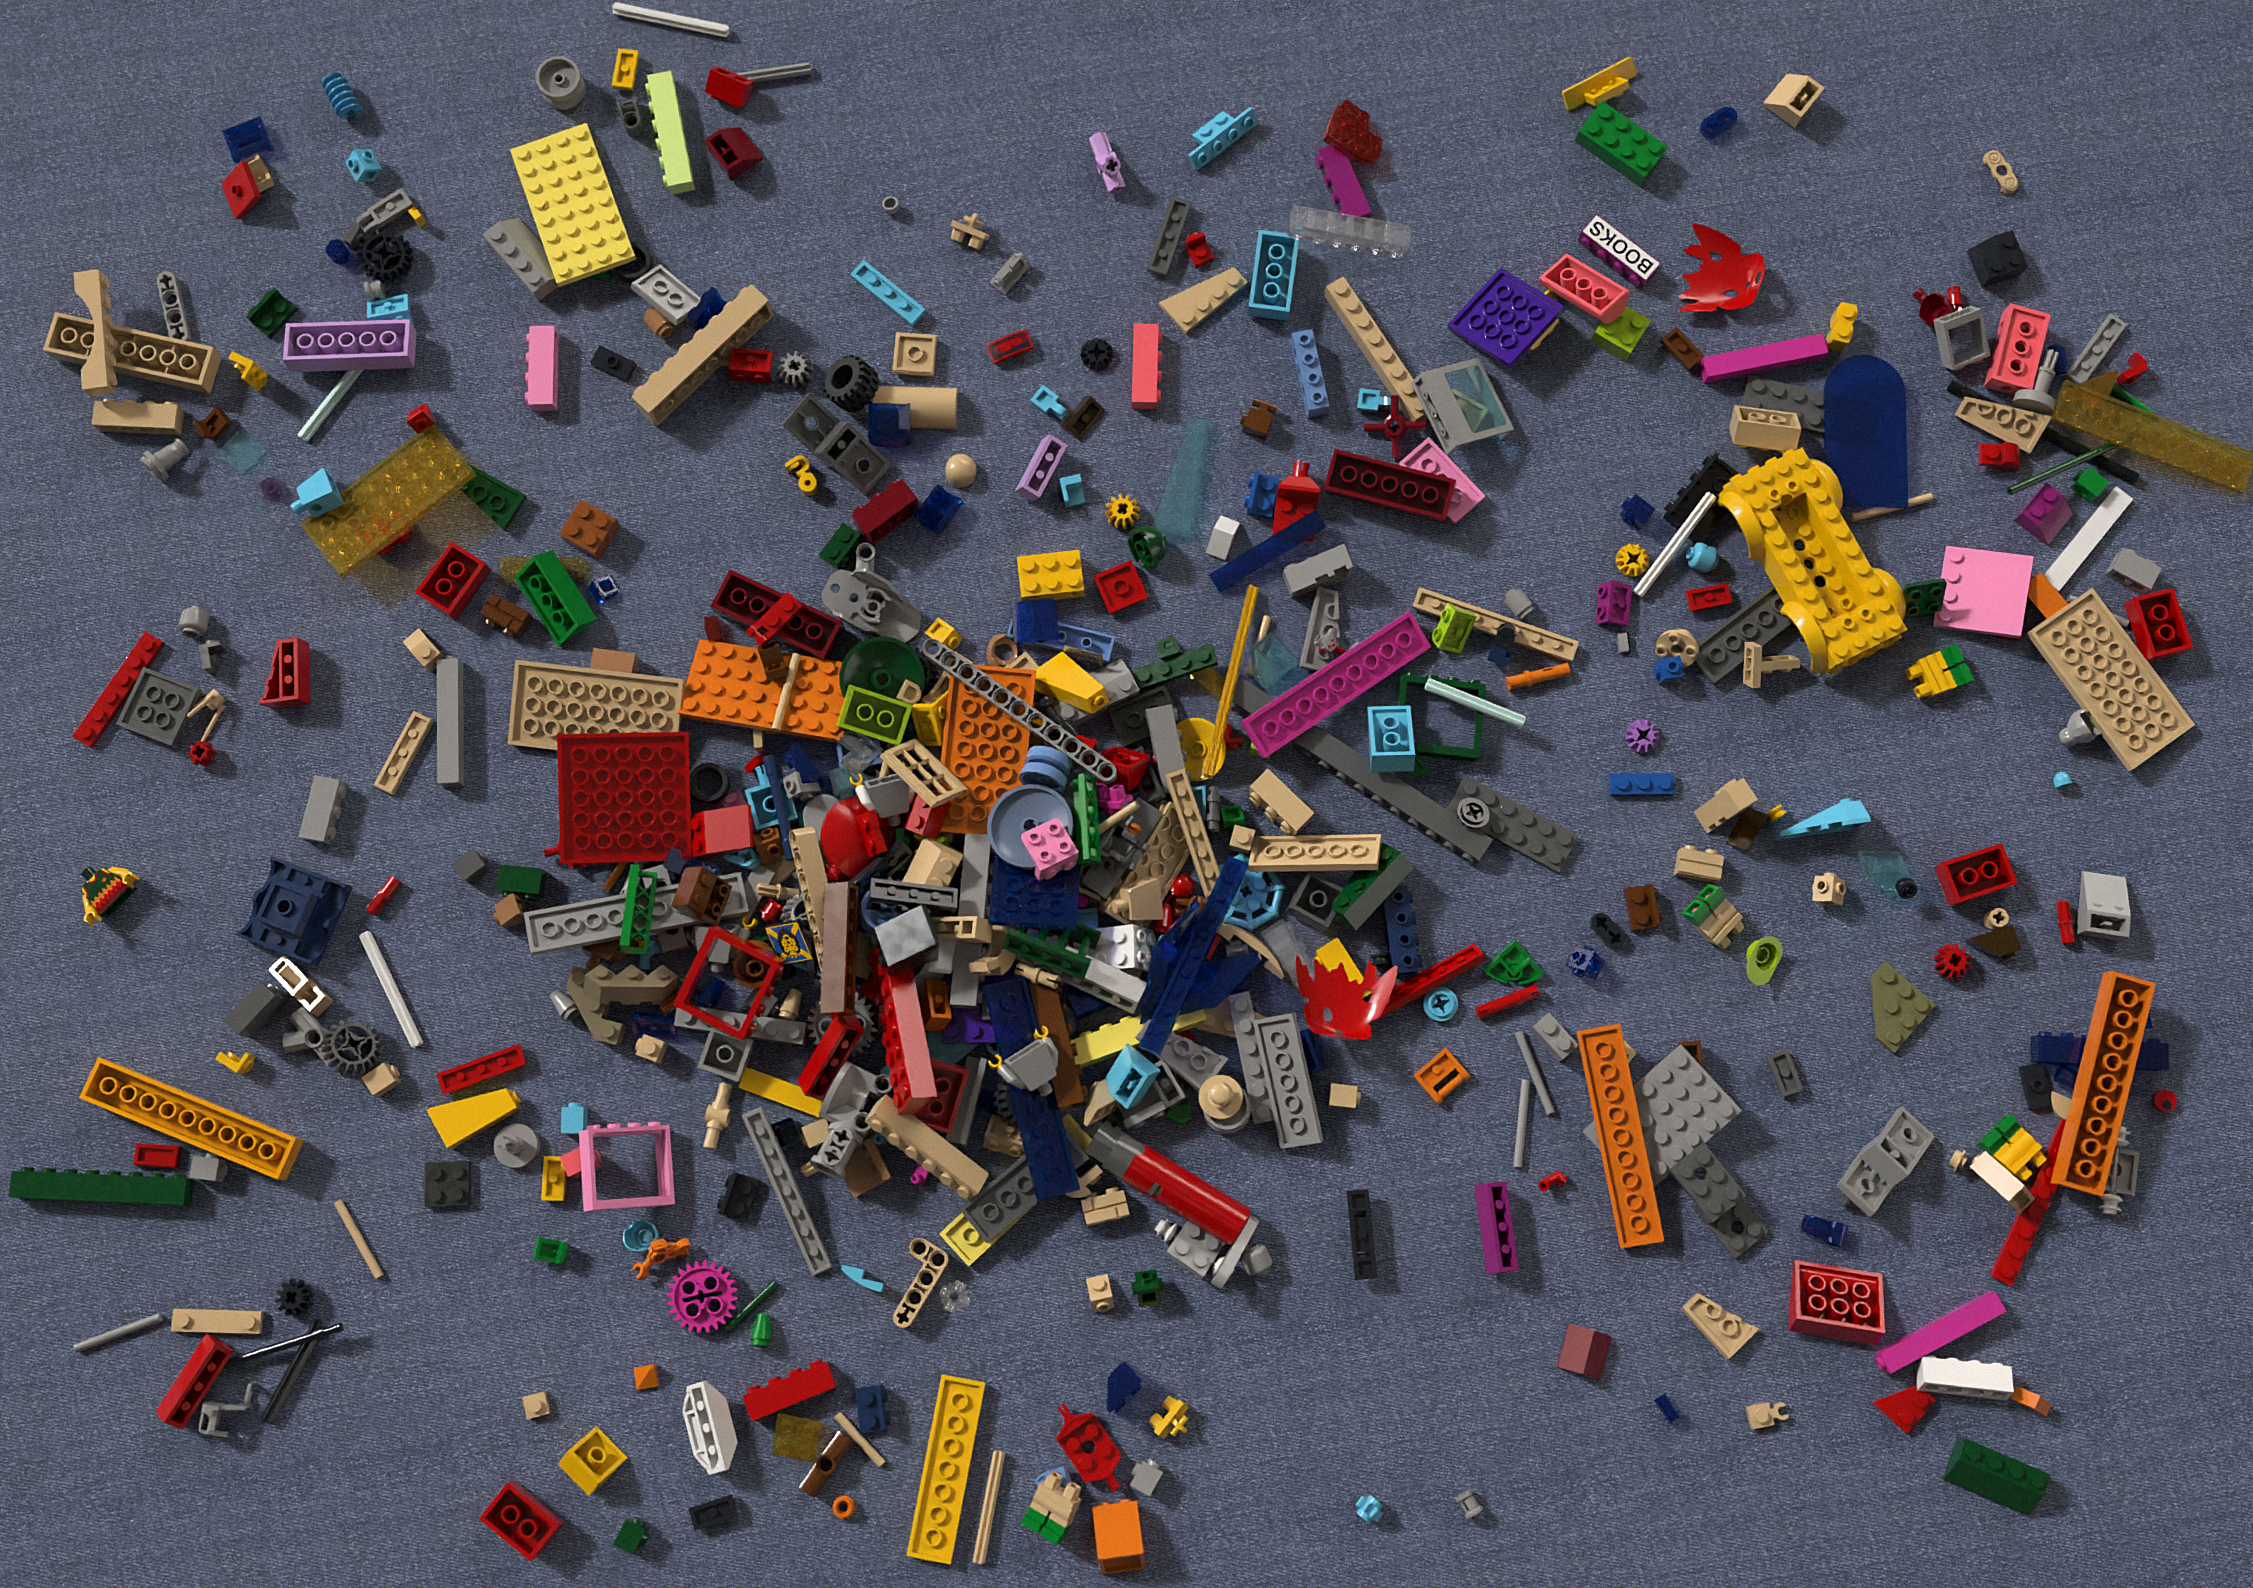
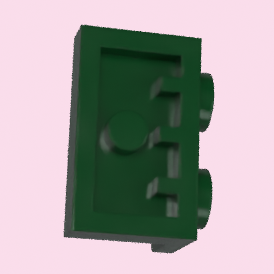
M273 288L271 291L266 292L263 299L249 310L246 318L265 336L271 339L298 309L282 296L277 289Z
M842 523L818 556L835 569L841 570L842 567L845 568L850 563V556L854 551H857L858 546L864 543V537L860 531L856 532L845 523Z

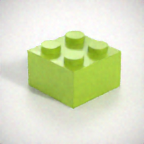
M1626 306L1621 315L1612 323H1600L1591 342L1626 362L1651 320Z

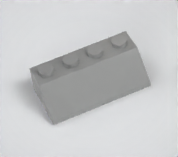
M520 218L497 222L482 234L488 245L538 302L558 287L544 246Z
M1119 659L1089 673L1090 676L1104 687L1109 703L1092 714L1053 698L1054 704L1052 708L1062 720L1072 719L1076 725H1079L1107 712V708L1139 696L1140 690L1123 660Z

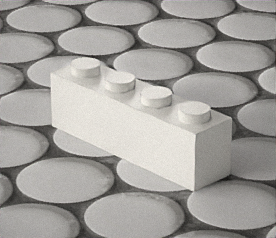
M1928 1355L1922 1357L1915 1365L1918 1391L2007 1400L2014 1392L2012 1369L2010 1366H2003L2001 1363L1983 1364L1977 1360L1965 1362L1959 1361L1956 1358L1938 1359L1935 1356Z

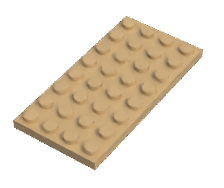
M2093 588L2026 633L2080 707L2088 710L2085 711L2086 715L2098 731L2102 732L2101 735L2128 771L2136 768L2195 725Z
M515 660L508 744L557 750V734L680 732L681 716L677 712L678 709H681L685 679Z

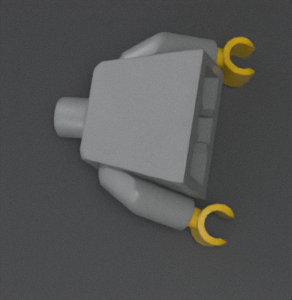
M745 916L742 919L743 928L738 924L719 922L717 926L748 940L750 936L749 930L754 929L758 921L754 918L752 923L748 925L749 916ZM706 922L692 926L690 941L697 952L709 927L714 926V924ZM718 939L708 960L711 961V971H724V963H729L734 958L738 948Z
M1043 1026L1042 1031L1044 1035H1039L1035 1029L1034 1038L1036 1041L1004 1060V1065L999 1055H995L996 1059L999 1060L998 1064L993 1065L988 1061L989 1066L994 1070L998 1069V1073L1009 1084L1019 1089L1026 1088L1029 1091L1037 1088L1041 1096L1052 1092L1053 1089L1048 1081L1056 1076L1055 1069L1058 1065V1050L1051 1038L1047 1037V1027Z

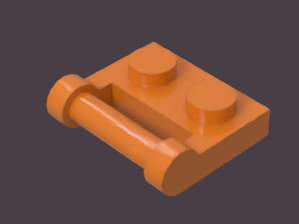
M1446 1047L1413 1075L1414 1079L1438 1106L1443 1102L1442 1099L1457 1086L1471 1078ZM1455 1069L1458 1075L1436 1092L1433 1087Z

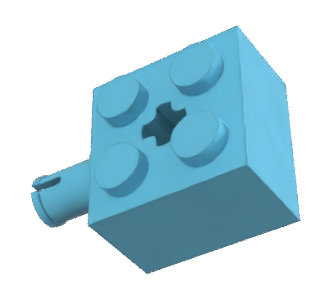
M762 765L764 774L760 766L755 768L760 786L745 790L758 833L775 826L780 829L776 810L770 809L774 801L764 765ZM780 779L791 826L799 823V814L795 800L788 799L783 779Z

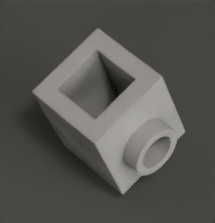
M206 1153V1157L193 1156L189 1178L223 1182V1178L228 1171L227 1160L219 1159V1155Z
M1149 1459L1148 1462L1143 1460L1141 1464L1137 1462L1131 1472V1475L1134 1477L1130 1485L1150 1497L1163 1473L1159 1469L1161 1465L1152 1459Z

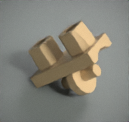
M974 213L972 217L964 216L963 221L969 223L968 226L952 220L951 226L953 230L951 239L962 243L967 232L972 234L969 246L980 250L984 240L988 241L990 235L975 229L976 226L983 228L984 222L978 220L979 214Z

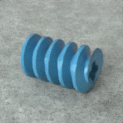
M335 72L327 75L322 80L321 85L325 89V93L337 116L345 119L355 116L361 111V106L358 104L354 92L351 91L352 88L348 84L347 78Z

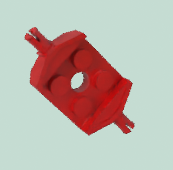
M1065 1403L1061 1404L1057 1409L1065 1419V1423L1056 1437L1057 1442H1059L1078 1470L1084 1482L1104 1479L1113 1492L1116 1491L1121 1485L1113 1476V1471L1122 1456L1093 1412L1074 1415L1071 1414ZM1086 1440H1091L1095 1443V1450L1092 1453H1086L1082 1448Z

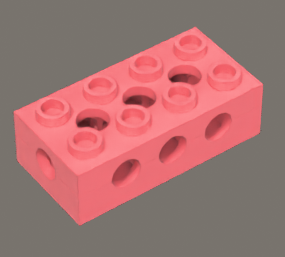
M2012 303L2008 305L2002 312L1984 387L2014 396L2018 390H2032L2051 314Z

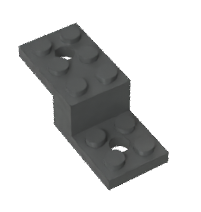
M810 393L806 394L781 424L825 466L834 467L863 495H866L892 465L848 422L839 421ZM809 417L815 419V426L812 429L806 426V420ZM864 459L868 467L862 472L858 464Z
M1704 1142L1668 1169L1694 1201L1691 1207L1733 1259L1737 1258L1769 1232L1743 1200L1746 1196L1744 1191ZM1698 1167L1703 1168L1706 1172L1703 1180L1695 1177V1170ZM1735 1221L1740 1222L1742 1225V1231L1739 1234H1735L1731 1229V1225Z

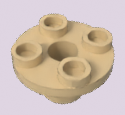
M1685 629L1669 630L1659 637L1655 653L1660 658L1680 656L1683 667H1686L1696 660L1699 647L1689 631Z
M1213 1076L1207 1079L1200 1088V1106L1212 1118L1228 1119L1235 1115L1242 1105L1243 1093L1241 1087L1229 1076Z

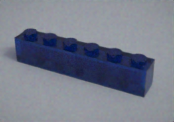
M2038 1032V1035L2031 1037V1063L2080 1066L2088 1034H2083L2082 1038L2074 1037L2073 1033H2060V1036H2052V1032ZM2147 1039V1042H2141L2135 1070L2160 1072L2169 1070V1044L2161 1043V1039Z

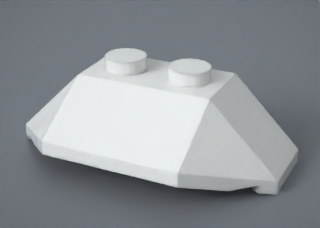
M707 1381L687 1386L683 1415L693 1454L699 1463L706 1468L709 1475L728 1470L738 1442L727 1399Z

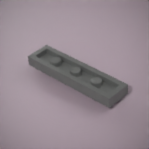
M1172 196L1147 267V272L1167 277L1191 208V201Z

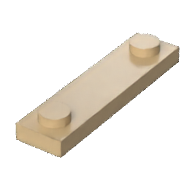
M173 1309L171 1331L262 1334L264 1311Z

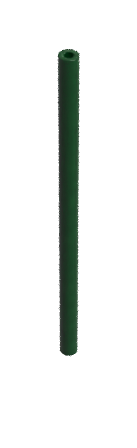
M2138 430L2133 431L2008 487L2007 493L2013 495L2140 438L2141 433Z

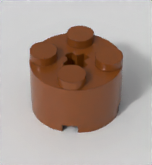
M748 940L756 946L776 955L773 948L767 943L759 940ZM738 949L733 958V971L737 981L749 989L761 987L771 965ZM751 963H759V965H755L754 967L751 966Z

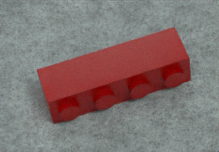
M838 1016L833 1018L797 1080L805 1096L821 1101L825 1099L835 1077L847 1061L865 1030L857 1016Z
M209 1334L204 1336L155 1411L164 1423L181 1430L184 1429L233 1353V1350L225 1341Z
M822 1359L809 1364L810 1368L802 1371L800 1367L788 1372L790 1377L781 1380V1377L778 1376L768 1380V1386L760 1388V1385H756L747 1389L748 1394L743 1395V1399L751 1421L837 1387L838 1385L829 1361L824 1363Z

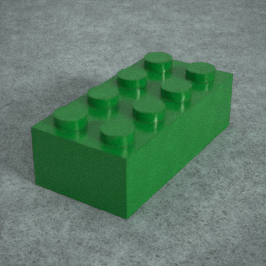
M1601 101L1582 125L1575 138L1577 144L1639 187H1641L1663 159L1668 149V146L1603 101Z

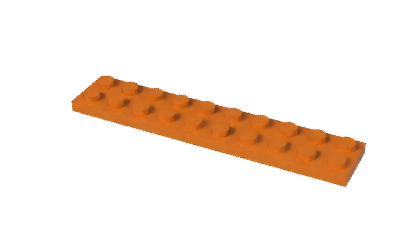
M1621 1024L1576 1031L1620 1249L1664 1242Z

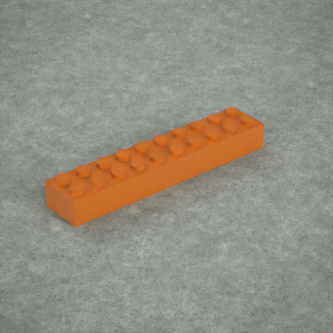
M2115 971L2103 972L2050 1183L2092 1196L2103 1197L2156 983Z

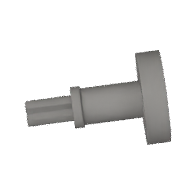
M2051 349L2046 351L2041 367L2037 368L2032 390H2018L2012 401L2014 408L2049 416L2054 415L2057 401L2047 393L2056 374L2054 367L2059 356L2058 352H2054Z
M511 1124L504 1127L497 1134L494 1141V1152L497 1159L503 1165L511 1168L528 1166L536 1159L540 1149V1142L536 1132L522 1124Z

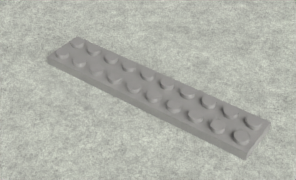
M741 872L718 876L732 886L720 920L748 915L749 910ZM679 884L656 888L650 933L706 922L687 917L671 907ZM627 893L525 912L524 918L531 956L621 939ZM643 896L637 900L636 904L642 910L649 905V900ZM642 915L634 921V925L639 930L647 924Z

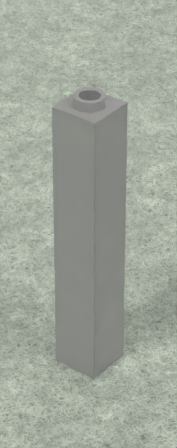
M444 656L443 659H437V784L442 787L464 786L463 663L456 656Z

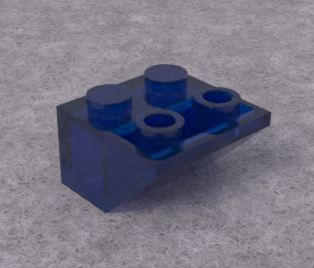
M1125 1361L1108 1375L1107 1410L1109 1413L1113 1410L1117 1413L1126 1404L1124 1399L1129 1394L1133 1397L1142 1388L1140 1385L1142 1379Z

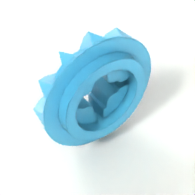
M1446 987L1434 988L1427 992L1424 997V1011L1431 1019L1446 1021L1453 1017L1457 1011V998ZM1437 997L1440 1001H1449L1443 1006V1011L1439 1007L1432 1008L1437 1003Z

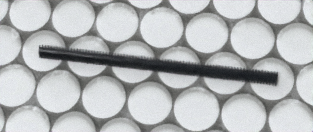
M1953 379L1948 384L1947 390L1949 389L1951 393L1954 391L1953 394L1956 393V395L1959 393L1958 396H1963V399L1966 396L1998 404L1993 399L1991 400L1987 396L1984 397L1979 392L1977 393L1973 389L1970 390L1967 386H1963V384ZM2047 426L2040 438L2042 436L2043 438L2046 437L2045 440L2047 438L2048 440L2050 439V442L2052 441L2054 445L2057 443L2056 446L2059 445L2060 447L2062 445L2061 448H2067L2066 451L2069 449L2073 454L2076 452L2075 455L2078 454V456L2091 451L2090 448L2080 443L2078 444V442L2066 436L2064 437L2061 433L2059 435V432L2052 431ZM2104 455L2090 460V462L2093 461L2092 464L2095 462L2097 466L2099 465L2100 467L2102 465L2101 468H2107L2106 471L2109 469L2108 472L2111 470V473L2114 472L2113 475L2116 473V475L2119 474L2118 477L2121 475L2123 479H2128L2127 482L2130 480L2129 483L2133 481L2132 484L2137 482L2140 473L2137 474L2134 470H2130V468L2120 463L2118 464L2114 460L2111 461V459L2106 456L2104 457Z

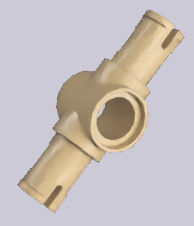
M720 1083L715 1101L707 1107L704 1123L707 1124L704 1148L716 1150L720 1131L727 1128L729 1124L731 1109H729L728 1101L732 1085Z

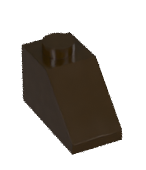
M2013 925L1965 940L1968 946L1994 959L2002 956L2003 960L2015 957V952L2022 950Z

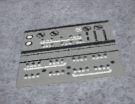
M1064 646V653L1072 660L1103 667L1102 654Z

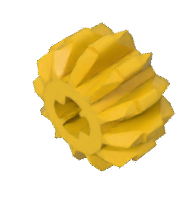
M1120 493L1118 500L1115 497H1111L1112 503L1106 504L1108 510L1105 511V516L1109 517V524L1115 522L1116 529L1119 528L1120 524L1123 525L1124 530L1127 529V524L1133 527L1134 520H1139L1137 513L1140 512V507L1136 506V499L1130 501L1131 496L1129 494L1123 499ZM1122 509L1124 511L1125 509L1126 514H1123V512L1119 514V510Z

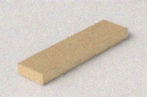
M413 711L373 786L393 796L395 795L434 722L432 719Z

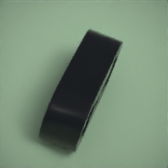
M1597 913L1591 918V929L1608 948L1614 950L1623 946L1625 935L1608 915ZM1596 918L1599 920L1603 918L1605 920L1603 925L1607 930L1602 926L1597 927L1595 925L1597 923ZM1608 932H1610L1613 936H1619V944H1617L1616 942L1612 944L1610 942L1612 937L1608 934Z

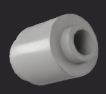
M1512 588L1504 595L1506 597L1504 600L1505 604L1516 617L1519 616L1520 619H1523L1534 610L1532 607L1533 603L1521 588L1518 590Z

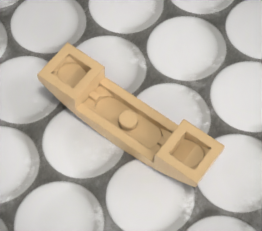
M1215 922L1212 925V929L1228 941L1235 934L1265 956L1267 961L1264 967L1282 980L1284 972L1278 959L1261 940L1244 929L1230 924Z

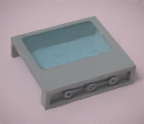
M1479 358L1421 372L1411 382L1446 455L1454 453L1461 445L1497 435L1502 440L1514 430Z

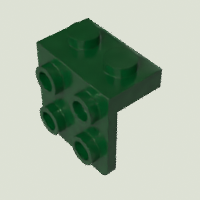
M1942 578L1906 584L1903 589L1906 602V614L1904 617L1941 611L1947 586L1946 580Z

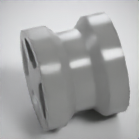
M377 279L375 282H364V290L368 301L387 297L386 289L381 279Z

